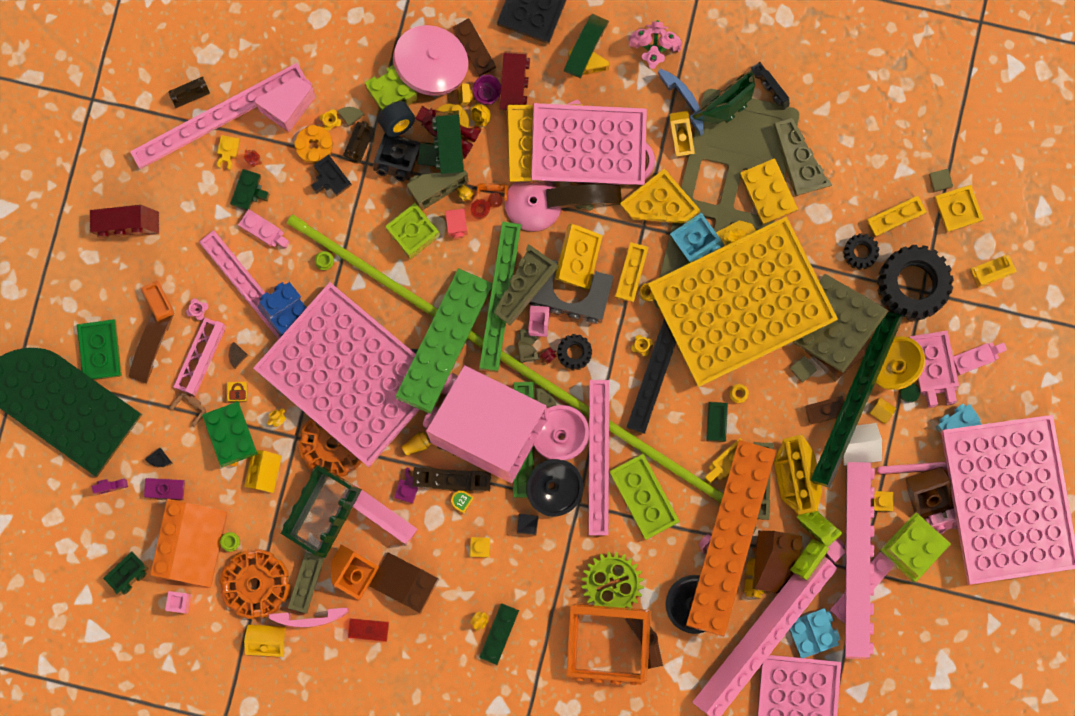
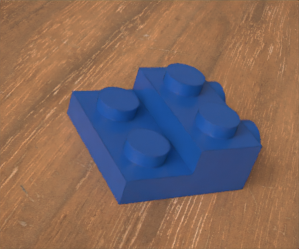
M282 282L274 288L275 292L272 294L267 292L262 295L257 306L280 337L307 308L300 300V294L290 282L287 284Z

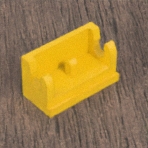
M1003 255L970 268L977 287L980 288L1013 275L1016 272V268L1010 256Z

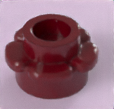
M549 347L539 356L542 360L541 363H550L556 357L554 354L556 350L554 351Z

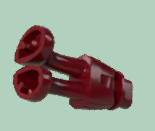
M422 106L415 119L421 122V125H424L431 135L437 136V131H433L432 117H436V112L442 111L433 110V108L429 110ZM460 125L461 134L475 143L482 129L478 126L467 128ZM461 139L463 159H465L473 144Z

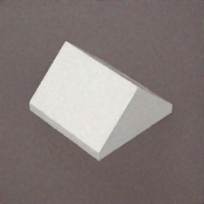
M877 423L857 425L844 454L843 466H847V462L872 463L882 461V438Z

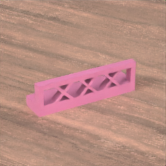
M204 318L174 388L196 396L226 329L223 323ZM207 323L214 326L210 336H206L204 331ZM206 341L207 344L203 353L199 354L197 351L198 343ZM198 358L199 362L195 370L191 371L189 368L190 361ZM191 377L187 388L180 386L183 378Z
M363 490L353 508L405 545L409 543L418 530Z

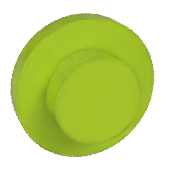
M322 251L316 255L315 264L320 270H329L334 264V258L331 253Z
M228 532L221 537L220 544L225 551L232 552L239 547L240 539L237 534Z

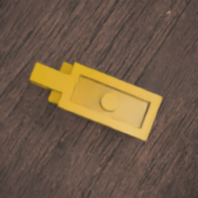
M741 438L712 462V465L709 467L711 472L704 478L709 484L715 478L721 480L729 474L739 440H742Z

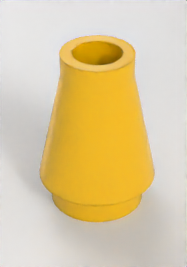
M423 431L421 433L418 432L401 447L406 456L428 449L431 442L426 432Z

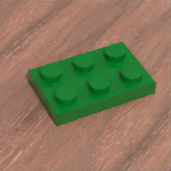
M238 401L202 414L221 468L258 454Z

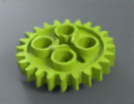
M608 552L607 558L600 554L599 561L593 558L595 564H587L590 571H583L588 576L581 578L582 581L586 582V585L581 586V588L587 589L583 596H590L587 603L594 602L596 606L622 608L627 606L632 608L631 602L638 603L635 597H642L638 590L644 589V586L639 585V582L644 581V578H638L642 571L635 570L638 564L632 566V558L626 561V554L618 558V552L615 553L614 557ZM618 565L623 568L621 576L613 574L614 566ZM603 573L606 578L605 582L597 583L594 579L595 575ZM625 576L629 577V579L617 583L615 589L610 586L601 591L596 590L598 587L608 584L611 578L613 581H616ZM626 583L631 587L629 594L621 593L620 586ZM604 591H610L613 594L611 601L606 602L602 599Z

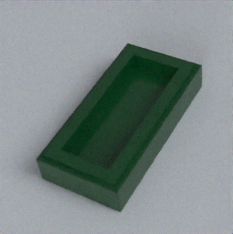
M708 402L706 441L726 442L728 403Z

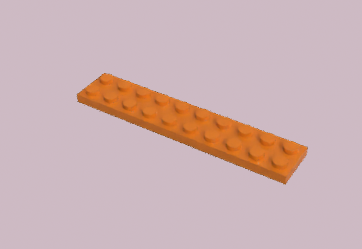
M742 440L738 441L686 626L722 637L725 636L776 450Z

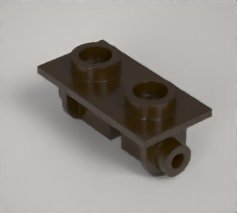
M203 77L168 91L175 108L210 94Z
M357 121L343 156L361 163L375 128L368 126L369 124L364 121L361 123Z

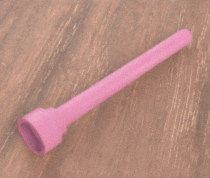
M946 462L880 466L877 468V472L879 474L930 471L939 467H943L945 470L947 469Z

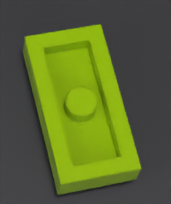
M812 539L790 570L795 575L808 580L829 548Z

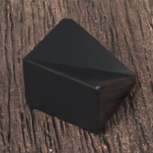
M519 513L517 534L536 536L538 516Z

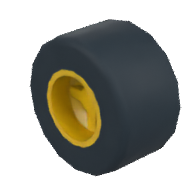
M402 101L388 105L378 116V123L390 137L405 133L415 122V115L408 105Z

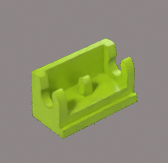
M818 511L797 516L802 527L827 547L842 534L839 529Z

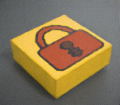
M227 382V401L247 402V382Z

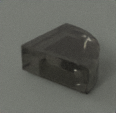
M233 342L229 349V361L236 369L248 354Z

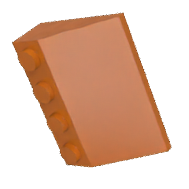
M167 499L150 575L211 588L227 511Z

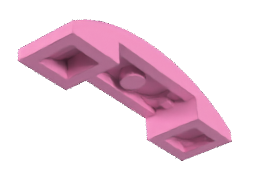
M349 608L327 609L328 617L291 620V613L269 614V618L275 622L292 627H317L342 618L349 613Z

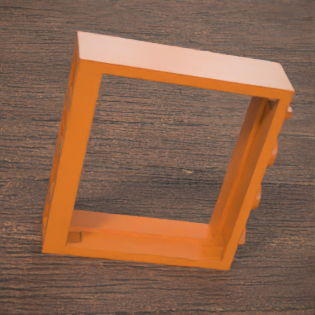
M583 604L571 605L567 676L577 681L591 678L592 682H603L604 679L611 680L613 684H622V681H628L630 685H642V683H645L648 678L651 610ZM579 614L643 619L640 674L577 669Z

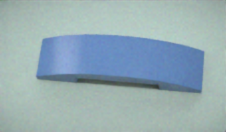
M660 69L658 71L659 77L667 89L670 91L676 87L693 111V114L689 116L690 122L699 135L702 136L704 134L703 121L692 117L700 110L695 97L681 80L673 74Z

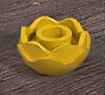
M475 104L470 109V117L475 121L476 126L484 127L490 121V111L482 104Z

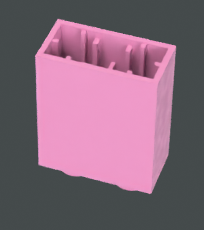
M464 365L459 376L454 373L450 374L442 390V394L446 395L445 400L440 408L435 406L431 414H426L423 426L428 428L427 434L432 444L512 484L549 419L547 407Z

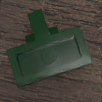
M242 169L230 203L232 206L248 211L253 201L257 202V199L268 201L269 192L261 190L262 186L259 185L261 174Z

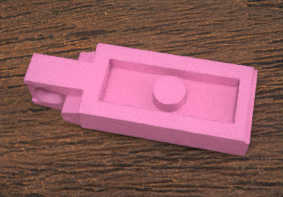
M249 209L238 224L241 228L269 246L275 247L278 244L286 249L290 243L282 237L284 232Z
M993 342L987 343L954 356V364L958 375L999 359L998 354L1007 350L1005 344L1002 343L994 346Z

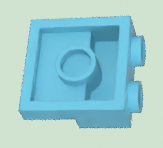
M702 213L670 233L689 263L724 247L723 242Z
M963 403L954 409L956 412L950 417L947 414L939 419L940 424L936 428L941 434L942 430L982 425L973 407L970 404L965 406Z
M825 608L798 618L789 629L800 658H806L839 645L840 635L837 629L833 630L831 622H833L830 611L826 612Z

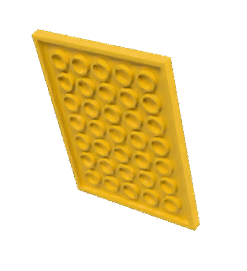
M787 216L648 283L698 388L838 320Z

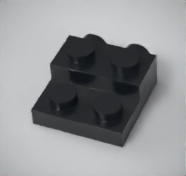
M385 133L374 160L373 171H376L380 176H394L398 181L410 180L421 142L399 136L390 137Z

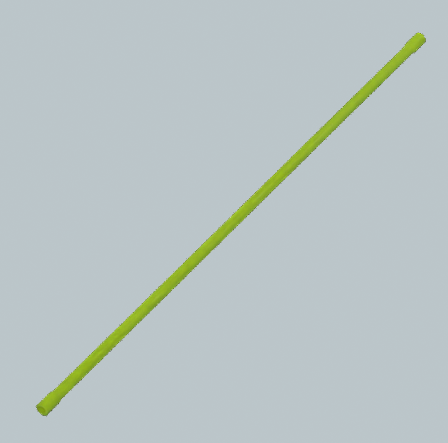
M294 214L290 216L287 221L288 225L315 240L430 316L435 317L438 311L436 307L313 229ZM471 331L467 339L482 349L484 338ZM501 351L500 361L590 418L589 406L504 351ZM609 420V431L721 504L722 492Z

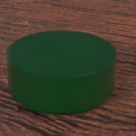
M915 384L900 390V397L906 403H913L920 396V390Z

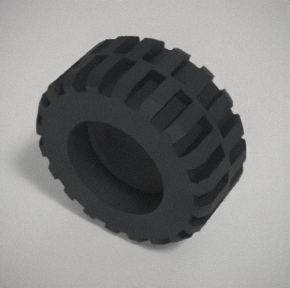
M911 245L908 248L905 246L891 254L881 267L880 275L877 279V285H879L878 295L882 296L881 302L883 305L886 304L889 307L888 311L901 314L902 317H906L907 320L911 321L914 319L923 320L938 312L949 300L954 281L953 275H950L952 269L950 265L947 266L945 264L946 259L944 256L940 258L937 255L938 251L935 249L930 251L928 246L924 245L922 247ZM916 266L929 274L932 280V290L926 298L915 300L902 293L898 285V276L904 268Z

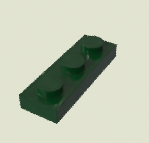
M501 603L479 658L498 665L519 610Z

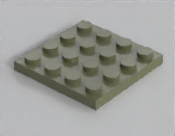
M824 274L819 282L838 320L792 343L844 373L888 311L881 305L829 275Z

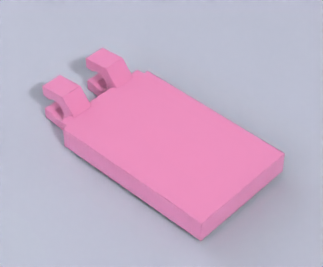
M948 331L910 336L909 338L915 340L922 347L925 354V367L917 380L920 393L923 396L926 395L928 408L938 405L937 393L945 392L946 404H955L957 402L955 391L959 387Z

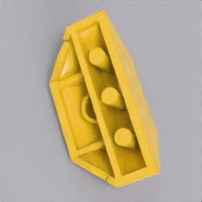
M803 435L784 438L774 460L781 499L795 510L798 515L818 511L822 487L811 481L817 466L815 453Z

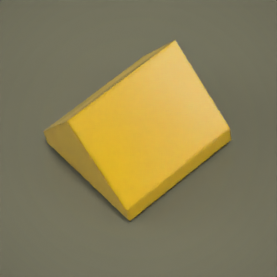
M880 398L870 414L886 424L894 414L896 407Z

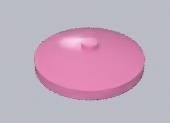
M423 25L409 29L399 38L393 53L394 67L400 79L411 89L425 95H444L455 90L462 83L468 69V57L462 43L447 30L436 26Z

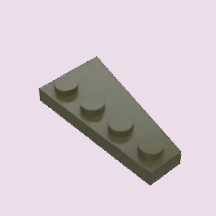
M793 118L774 123V130L795 196L832 186L829 179L827 180L821 165H818L811 148H808L805 143V138Z
M529 244L524 258H521L518 264L519 268L515 276L513 275L510 280L511 284L508 290L504 292L494 312L497 317L510 326L558 268L555 262Z

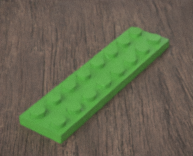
M458 268L395 399L429 414L432 413L492 289L493 283Z

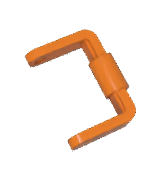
M478 184L477 200H480V191H505L504 201H507L508 185Z

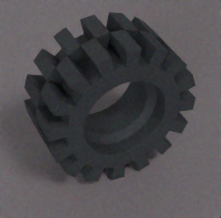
M862 233L852 236L847 241L843 250L845 254L844 259H847L846 263L848 265L851 264L852 268L857 267L858 270L871 267L877 260L880 250L877 246L878 242L873 240L874 237H869V234L862 235ZM857 245H864L868 248L869 253L866 258H858L855 255L854 249Z
M572 334L571 336L567 335L566 338L561 340L557 352L558 359L565 368L579 370L590 362L592 348L587 338H583L580 334ZM572 345H578L582 349L581 357L578 359L570 358L567 354L568 348Z

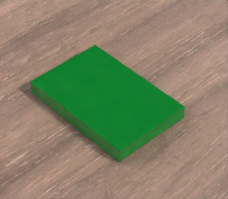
M116 320L77 324L82 372L93 380L122 376Z

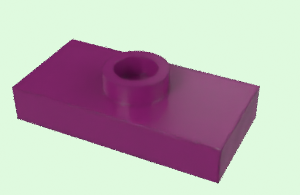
M145 478L144 497L184 500L185 480Z

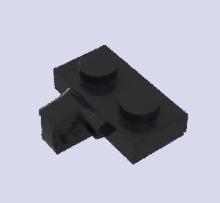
M327 155L314 165V168L319 173L316 177L318 181L311 185L316 194L325 188L326 191L331 189L338 196L352 186L330 155Z

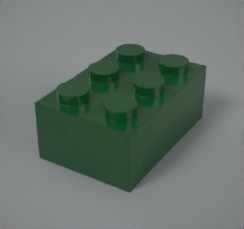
M459 110L436 112V117H432L433 131H437V136H434L435 150H439V155H436V168L441 170V174L464 172Z

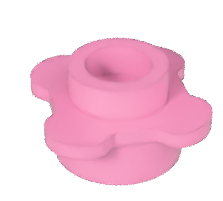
M192 299L186 314L189 317H196L197 320H203L208 304Z
M706 535L698 544L703 554L708 550L711 539L710 535Z

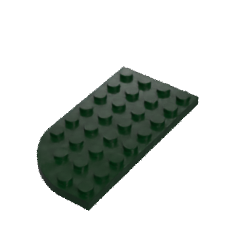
M21 348L0 356V409L95 477H98L143 414L60 355L50 350Z

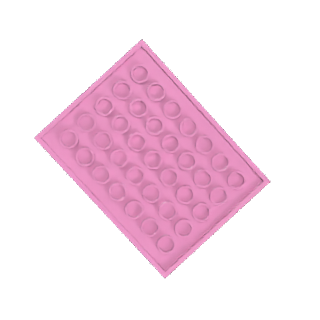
M330 282L254 367V370L368 467L373 464L420 410L395 399L416 354Z
M1053 415L942 430L941 436L948 476L951 481V493L967 585L1075 569V534Z

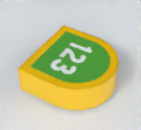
M457 491L453 494L451 502L455 509L464 514L474 497L465 491Z

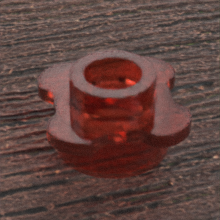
M245 150L246 154L243 157L249 165L255 167L258 163L262 164L259 160L261 157L255 150Z

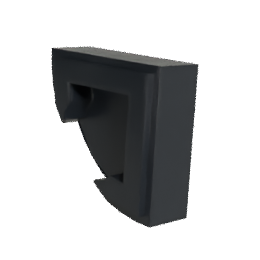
M159 448L145 459L149 464L156 467H166L173 464L162 448Z

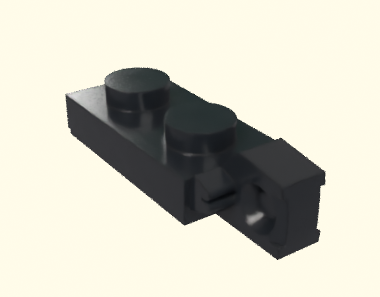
M761 62L751 67L754 77L762 81L761 84L767 92L770 91L772 93V99L776 105H781L783 109L789 107L790 100L788 95Z

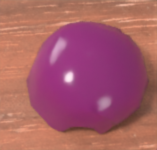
M482 75L473 85L472 93L474 99L482 105H492L496 102L501 94V84L498 79L492 75Z

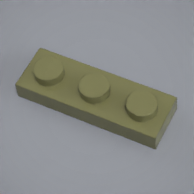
M305 552L288 605L289 609L308 613L324 562L323 557Z

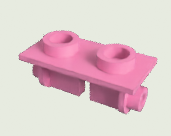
M954 509L945 511L947 518H944L941 512L928 516L929 518L925 519L940 534L948 529H958Z

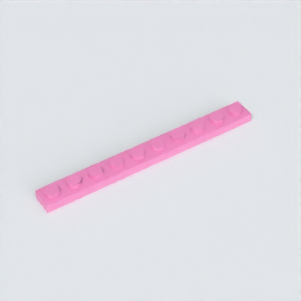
M295 63L130 152L138 167L142 169L256 108L257 106L254 102L256 98L296 76L300 79L305 78L298 63Z

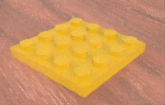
M507 105L509 182H534V180H531L533 105Z

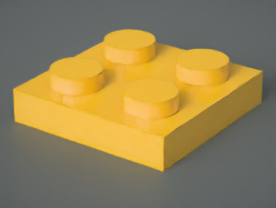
M971 185L934 197L947 233L984 220Z

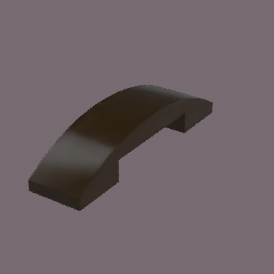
M575 185L546 189L547 209L599 204L611 206L620 205L622 202L621 187L619 185Z
M414 467L412 487L490 492L491 473Z

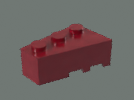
M504 52L499 110H507V105H527V96H524V89L528 88L529 77H526V69L530 68V58H527L528 53Z
M141 204L90 210V233L96 234L98 238H108L111 235L159 234V212Z

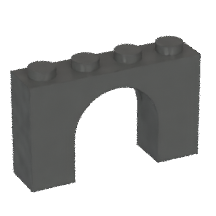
M555 271L529 302L531 306L549 307V312L560 315L565 313L572 319L579 320V317L587 319L586 322L591 324L602 323L614 276L595 271L588 296L578 303H566L560 300L553 290Z

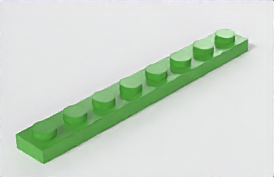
M502 222L479 370L497 373L499 370L506 322L497 317L494 312L504 292L508 290L511 284L510 280L514 274L521 224Z

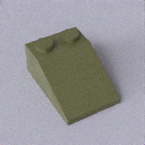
M464 170V172L432 173L423 174L420 177L416 175L409 180L407 184L408 191L414 202L423 211L457 190V187L460 188L462 184H467L469 182L468 173Z

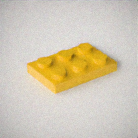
M775 158L740 173L762 225L798 211Z
M568 224L555 279L584 290H590L603 235L574 224Z

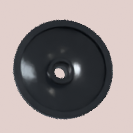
M560 459L545 460L531 471L527 479V498L533 508L543 515L552 517L565 515L577 506L582 497V476L578 469L568 461ZM551 482H554L553 488H549Z
M689 575L679 579L671 586L666 597V612L670 621L681 631L690 634L706 632L686 626L691 609L690 604L694 599L700 575Z

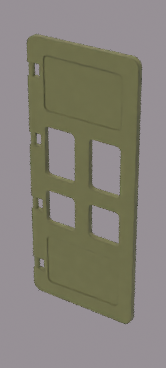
M716 89L706 90L701 108L721 91ZM752 98L746 103L747 107L739 113L737 111L734 114L735 118L730 122L726 123L723 121L715 124L703 121L704 134L702 136L695 129L693 137L695 154H689L681 188L697 205L700 213L705 217L715 219V232L739 220L753 224L756 231L775 222L772 221L762 225L758 215L734 209V202L740 181V173L744 169L748 170L775 158L785 179L787 168L773 124L793 118L796 125H798L799 112L797 109L792 107L783 109L781 105L777 106L775 103ZM702 160L725 164L729 168L719 205L698 201L693 198ZM673 223L670 233L684 224ZM671 235L669 236L660 277L689 264V261ZM654 300L655 307L660 309L656 300Z

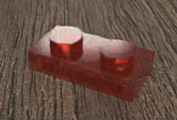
M350 618L348 638L387 642L389 622Z

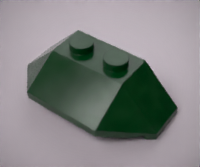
M752 70L741 74L692 117L696 120L715 124L723 121L728 123L734 119V114L737 111L738 113L743 111L747 107L746 103L752 99L755 88Z

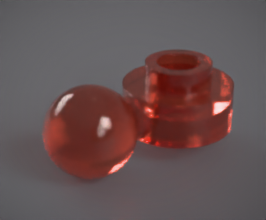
M492 193L487 201L483 199L475 200L470 209L472 216L476 219L486 218L490 207H500L503 203V198L499 193ZM481 207L483 212L478 213L476 209Z

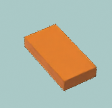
M159 281L141 287V292L156 321L174 315V310Z

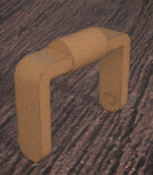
M181 393L170 409L174 410L182 398H186L187 402L202 411L191 425L195 427L202 419V414L206 413V409L201 406V402L195 397Z

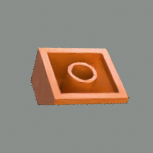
M341 544L331 560L332 585L360 601L377 573L379 566Z

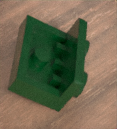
M131 551L103 579L113 588L117 595H125L133 588L131 585L136 580L139 582L147 575L145 571L149 568Z

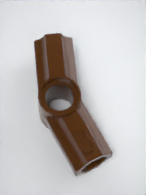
M626 618V622L640 640L642 646L643 619ZM651 626L650 634L653 635L654 641L652 644H649L648 669L663 666L658 636Z

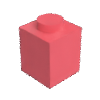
M465 210L445 211L449 237L460 239L464 238V235H468Z

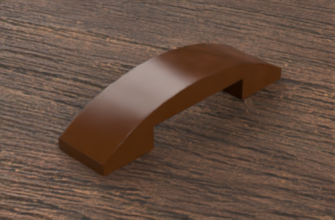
M152 313L137 347L129 378L147 384L159 347L174 315L156 321Z

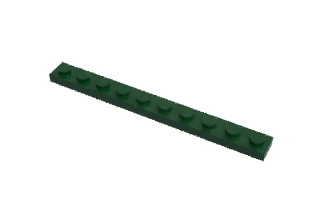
M888 312L876 328L811 477L812 483L828 488L831 487L903 317L901 314Z

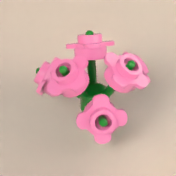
M659 20L656 22L652 21V25H646V27H649L647 30L639 29L633 32L629 37L628 43L631 48L634 46L637 49L642 46L648 51L643 53L642 59L648 62L651 69L656 68L659 62L665 60V56L661 52L670 49L671 52H680L682 49V42L679 36L670 31L666 32L664 29H668V27L663 26V22H659ZM654 33L653 44L649 45V43L652 41L651 34ZM658 34L661 35V37L659 38V43L661 46L657 45Z

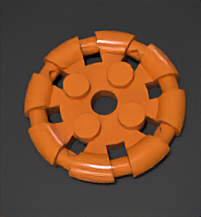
M309 418L300 432L301 439L298 440L299 454L301 459H304L307 463L306 467L313 471L317 465L324 467L325 462L332 463L331 469L328 468V470L340 477L348 475V472L353 469L356 470L362 461L340 442H338L336 448H329L327 442L334 437L323 428L319 430L316 426L317 423L312 418ZM309 436H314L313 443L308 442ZM315 451L318 457L313 460L311 453ZM347 458L349 463L343 466L340 461H344Z
M255 549V551L250 552L245 550L231 558L232 561L228 566L225 565L220 578V584H222L221 596L226 606L236 611V615L246 619H255V617L266 618L269 614L277 612L281 603H285L290 590V584H288L289 573L284 563L280 559H276L273 553L262 549ZM249 559H256V565H249ZM268 562L273 566L270 571L264 567ZM237 566L241 568L238 574L233 572ZM254 578L260 581V586L256 590L251 589L249 586L250 581ZM274 578H280V585H275ZM230 583H235L236 590L230 591ZM271 594H274L276 596V599L273 602H270L268 600ZM239 597L245 601L242 606L237 603ZM260 603L261 609L254 610L253 604Z

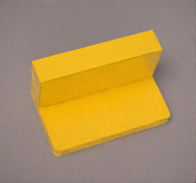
M257 450L258 454L250 458L244 487L274 493L282 456Z
M247 625L244 639L245 655L284 657L286 627Z

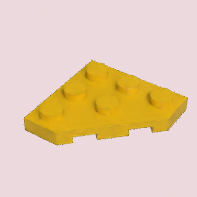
M665 169L620 203L621 207L633 220L685 224L700 213L697 205Z

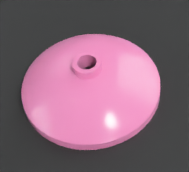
M551 181L515 182L509 188L507 201H505L506 213L511 222L521 224V229L529 232L542 231L553 225L560 215L561 208L547 209L546 189L557 187ZM535 198L537 202L535 204L530 203V199Z
M558 405L547 408L549 419L536 440L534 447L547 459L566 461L576 457L586 447L589 439V427L585 417L578 410L570 406ZM563 435L565 436V438L563 440H559V436Z

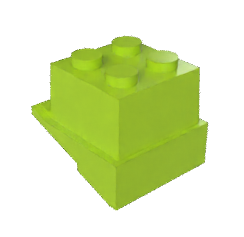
M915 512L879 552L884 554L895 564L894 566L915 583L951 543Z

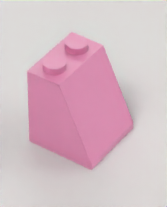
M296 76L256 98L254 102L259 112L290 132L316 96L312 83L304 77L300 79Z

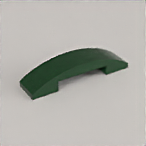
M594 14L590 16L570 54L564 72L581 79L600 38L609 24L608 20Z

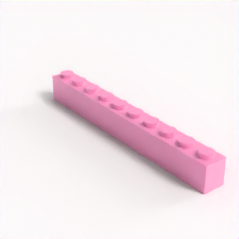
M847 462L845 659H869L870 654L874 653V643L870 642V635L874 634V623H870V615H874V603H870V595L874 596V584H870V576H874V564H870V557H874V545H870V537H874V526H870L871 518H874V506H871V499H874V487H871V480H874L875 471L874 468H871V463Z
M824 557L808 580L793 574L692 703L708 716H722L803 611L821 591L830 577H832L837 567L828 558Z

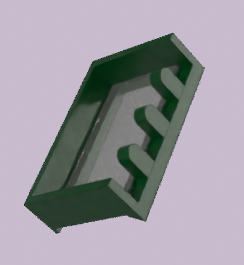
M317 465L311 472L310 479L302 489L301 496L293 506L292 512L288 520L285 521L280 534L313 555L326 558L362 489L328 470V468Z

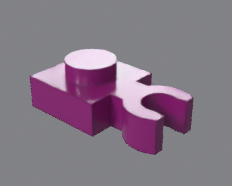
M407 467L405 470L406 481L400 479L395 498L413 504L418 487H412L413 477L409 475L410 468Z
M125 478L113 482H108V479L97 481V485H93L92 490L93 494L100 495L116 491L117 489L127 488L128 483Z

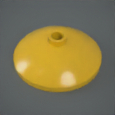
M895 337L875 383L888 390H899L913 384L920 377L925 367V354L922 347L909 337Z

